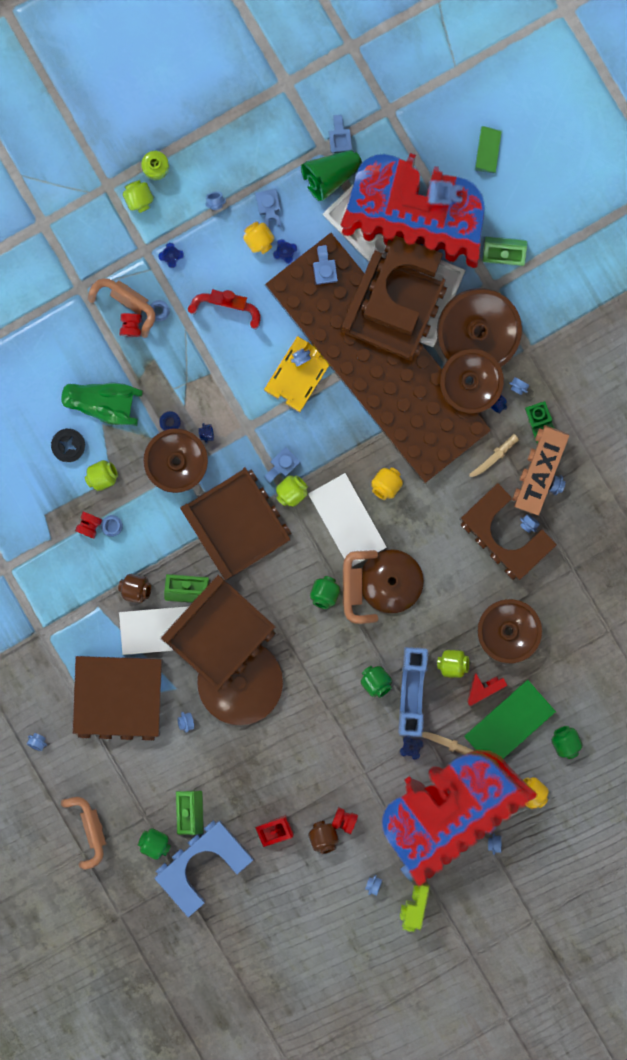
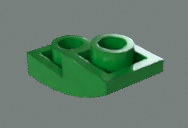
M545 401L525 408L534 438H536L539 428L543 429L544 425L554 428Z

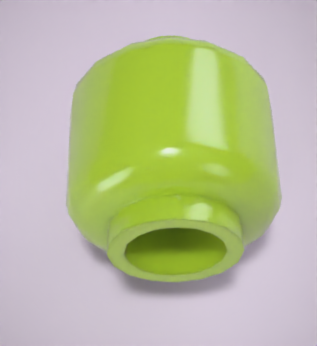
M150 151L142 158V170L149 179L161 180L168 174L170 168L169 161L162 152Z
M137 180L125 186L126 190L123 191L122 195L129 210H138L141 213L150 209L149 204L153 202L154 197L146 182Z
M101 460L87 468L85 481L90 488L93 487L96 491H102L116 483L118 472L112 462Z
M297 475L295 477L287 476L276 487L278 494L276 498L283 506L295 507L307 496L306 489L308 486Z
M445 650L442 657L437 659V669L441 670L444 677L462 678L469 671V656H466L462 650Z

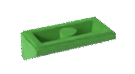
M481 126L475 163L476 171L496 173L502 131Z
M485 237L482 262L525 266L527 241Z
M166 574L164 600L193 603L208 586L209 577Z
M176 791L177 834L196 835L203 833L202 791Z

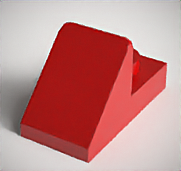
M474 673L467 699L468 705L472 706L508 686L504 678L498 679L496 676L486 682L487 686L484 687L478 675Z

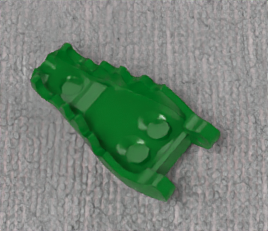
M122 383L67 384L63 388L61 402L66 408L79 410L104 423L137 426L138 419L131 418L130 411L133 395L142 397L143 390Z

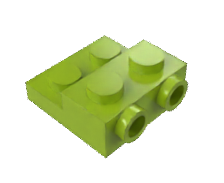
M427 882L420 886L414 885L412 892L414 901L406 900V904L401 905L399 917L403 922V930L415 932L416 929H421L429 890Z

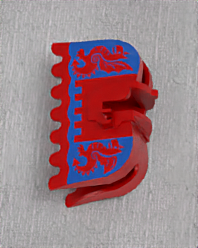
M410 153L407 161L392 155L378 154L369 157L361 164L356 174L348 206L340 224L343 228L342 234L344 236H352L356 229H361L364 240L372 241L377 234H382L383 242L387 245L388 241H393L396 235L404 238L405 243L409 245L417 243L424 245L429 250H444L445 258L448 262H455L459 255H464L467 266L474 269L477 268L485 205L483 195L475 184L460 177L443 175V172L439 171V167L435 166L431 181L452 182V185L462 186L463 190H457L456 192L457 198H462V201H451V204L429 203L430 184L426 197L418 195L420 190V173L414 168L416 154Z
M474 750L459 757L445 768L433 766L429 770V776L434 785L425 787L424 784L413 779L411 776L404 779L407 794L394 800L387 806L382 818V826L387 840L406 865L418 886L425 883L427 878L433 877L436 872L442 870L443 864H450L452 859L460 855V852L467 851L469 846L477 842V839L484 838L486 833L491 832L494 826H499L502 820H506L511 814L516 813L519 807L527 805L529 801L537 797V793L515 773L501 756L488 750Z

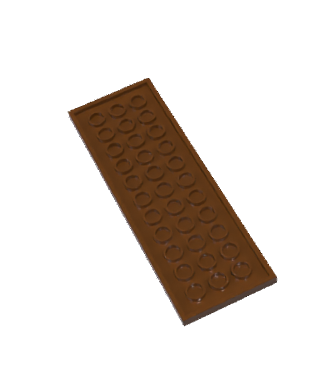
M331 232L269 280L265 287L425 484L489 433L491 429L478 413L461 412L453 408L445 400L440 388L442 369L424 346L419 356L414 355L413 360L410 361L341 332V326L364 276V272ZM326 245L328 261L335 260L338 281L316 285L313 263L319 262L318 246Z

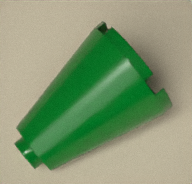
M352 150L306 161L301 164V174L303 180L308 179L310 186L307 188L313 197L318 201H323L358 171L362 160L357 152L354 153Z

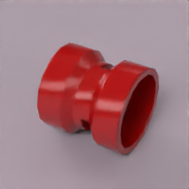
M122 313L120 320L123 325L120 328L119 335L141 337L139 324L142 322V315Z
M83 511L81 523L77 525L75 531L95 539L97 526H100L103 519Z
M338 807L331 826L335 829L341 828L345 833L351 835L358 815L355 813L349 814L345 812V809Z

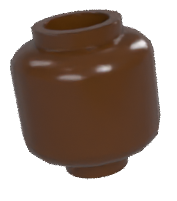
M131 573L120 580L118 590L121 592L124 600L142 603L150 597L152 585L147 577Z
M325 821L313 824V829L309 831L308 836L313 850L320 852V854H327L337 849L336 845L339 843V837L331 823L325 824Z

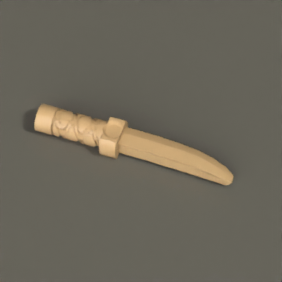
M513 434L499 448L496 447L493 450L495 453L471 472L469 476L474 477L481 474L499 458L502 459L505 456L504 453L519 441L518 437Z
M422 732V736H420L449 747L451 752L456 751L465 755L468 752L474 751L458 744L456 740L452 741L433 733Z

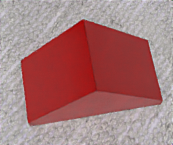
M286 815L255 827L263 847L294 837Z

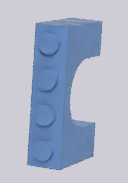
M404 647L398 727L400 735L422 736V696L428 649Z
M214 820L204 828L206 832L201 837L198 835L193 837L188 842L190 846L185 851L180 849L172 856L174 861L168 866L164 863L155 871L158 875L154 879L187 917L191 916L205 903L202 896L190 884L186 875V866L192 856L202 851L217 853L236 874L241 872L254 859L221 820L217 823Z

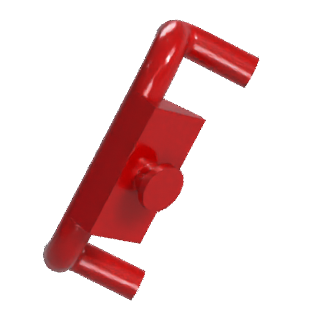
M212 289L211 294L201 293L195 296L188 306V312L191 315L197 313L201 302L248 311L252 315L251 328L256 330L260 325L261 315L256 306L247 303V297L235 295L230 290L222 292Z

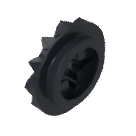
M70 428L62 429L53 436L51 450L57 459L70 463L82 456L85 450V441L78 431ZM72 438V445L77 449H69L64 454L65 446L60 441L68 442Z

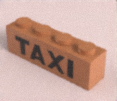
M544 425L543 429L539 428L535 441H538L536 449L531 448L527 459L531 462L528 469H523L520 481H523L521 488H516L512 498L515 501V507L539 516L568 441V433Z

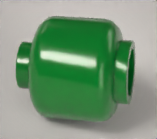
M324 576V578L314 581L310 592V599L313 601L314 606L321 609H329V607H333L336 604L341 589L335 583L336 580L334 578Z
M369 666L362 672L361 685L371 697L378 696L381 698L392 689V678L382 666Z
M563 726L554 731L551 741L557 755L567 757V759L577 757L583 747L577 730L569 726Z
M154 828L148 831L144 830L137 846H140L142 854L154 860H158L162 855L166 856L171 847L168 844V835Z

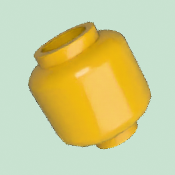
M256 221L244 230L243 240L253 253L261 251L264 254L273 247L271 243L274 241V235L266 223Z
M392 467L390 469H380L371 481L372 492L382 500L394 498L403 485L400 472Z
M527 777L523 779L537 793V797L529 801L526 806L529 809L545 806L548 802V788L538 778Z

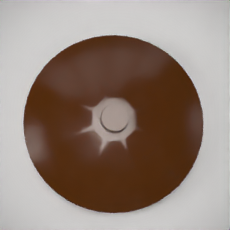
M486 288L469 289L456 295L446 304L437 323L438 344L447 360L459 351L478 349L489 353L502 367L517 351L522 335L521 319L513 303L499 292Z
M260 645L261 651L254 658L250 656L245 661L247 666L240 674L235 672L230 678L232 683L225 690L221 688L217 691L215 687L198 673L197 684L200 699L205 708L214 717L232 725H248L262 720L275 708L282 693L283 676L278 661L268 649Z

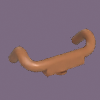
M106 278L97 280L89 290L88 301L95 302L97 293L102 287L110 288L111 297L141 315L142 311L147 314V319L141 329V336L144 338L148 337L150 329L155 322V312L148 304L149 300L119 280L117 282Z
M376 550L353 551L346 555L344 559V614L350 622L355 624L375 623L379 619L377 614L355 615L352 610V605L362 604V568H352V562L354 560L375 559L378 556Z
M72 797L63 799L61 801L62 807L67 808L78 805L83 809V813H80L89 846L94 848L95 856L90 860L80 861L79 868L84 870L91 869L102 861L104 855L102 846L106 844L102 831L103 827L99 821L96 809L92 810L84 798Z

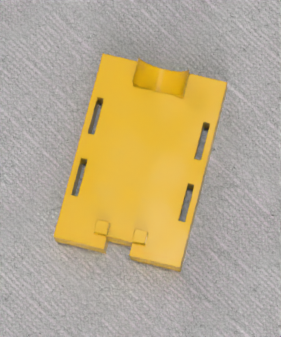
M297 336L264 388V391L276 399H279L280 396L287 400L286 405L300 413L329 365L309 341L307 342ZM302 348L304 351L309 350L311 357L309 361L297 367L295 363L290 361L294 358L292 354ZM292 351V353H291V355L289 356L288 360L285 361L286 358L288 357L289 353ZM279 369H281V371L279 372V374H278V376L276 377V379H274V377H275L276 374L278 373ZM323 370V372L321 373V375H320V377L318 378V380H316V378H317V376L319 375L320 371ZM310 387H311L312 389H311L310 393H309L308 396L305 398V395L307 394V392L309 391V389H310Z

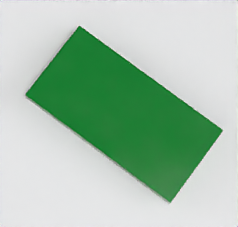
M527 679L466 733L464 737L475 750H488L504 759L556 711Z

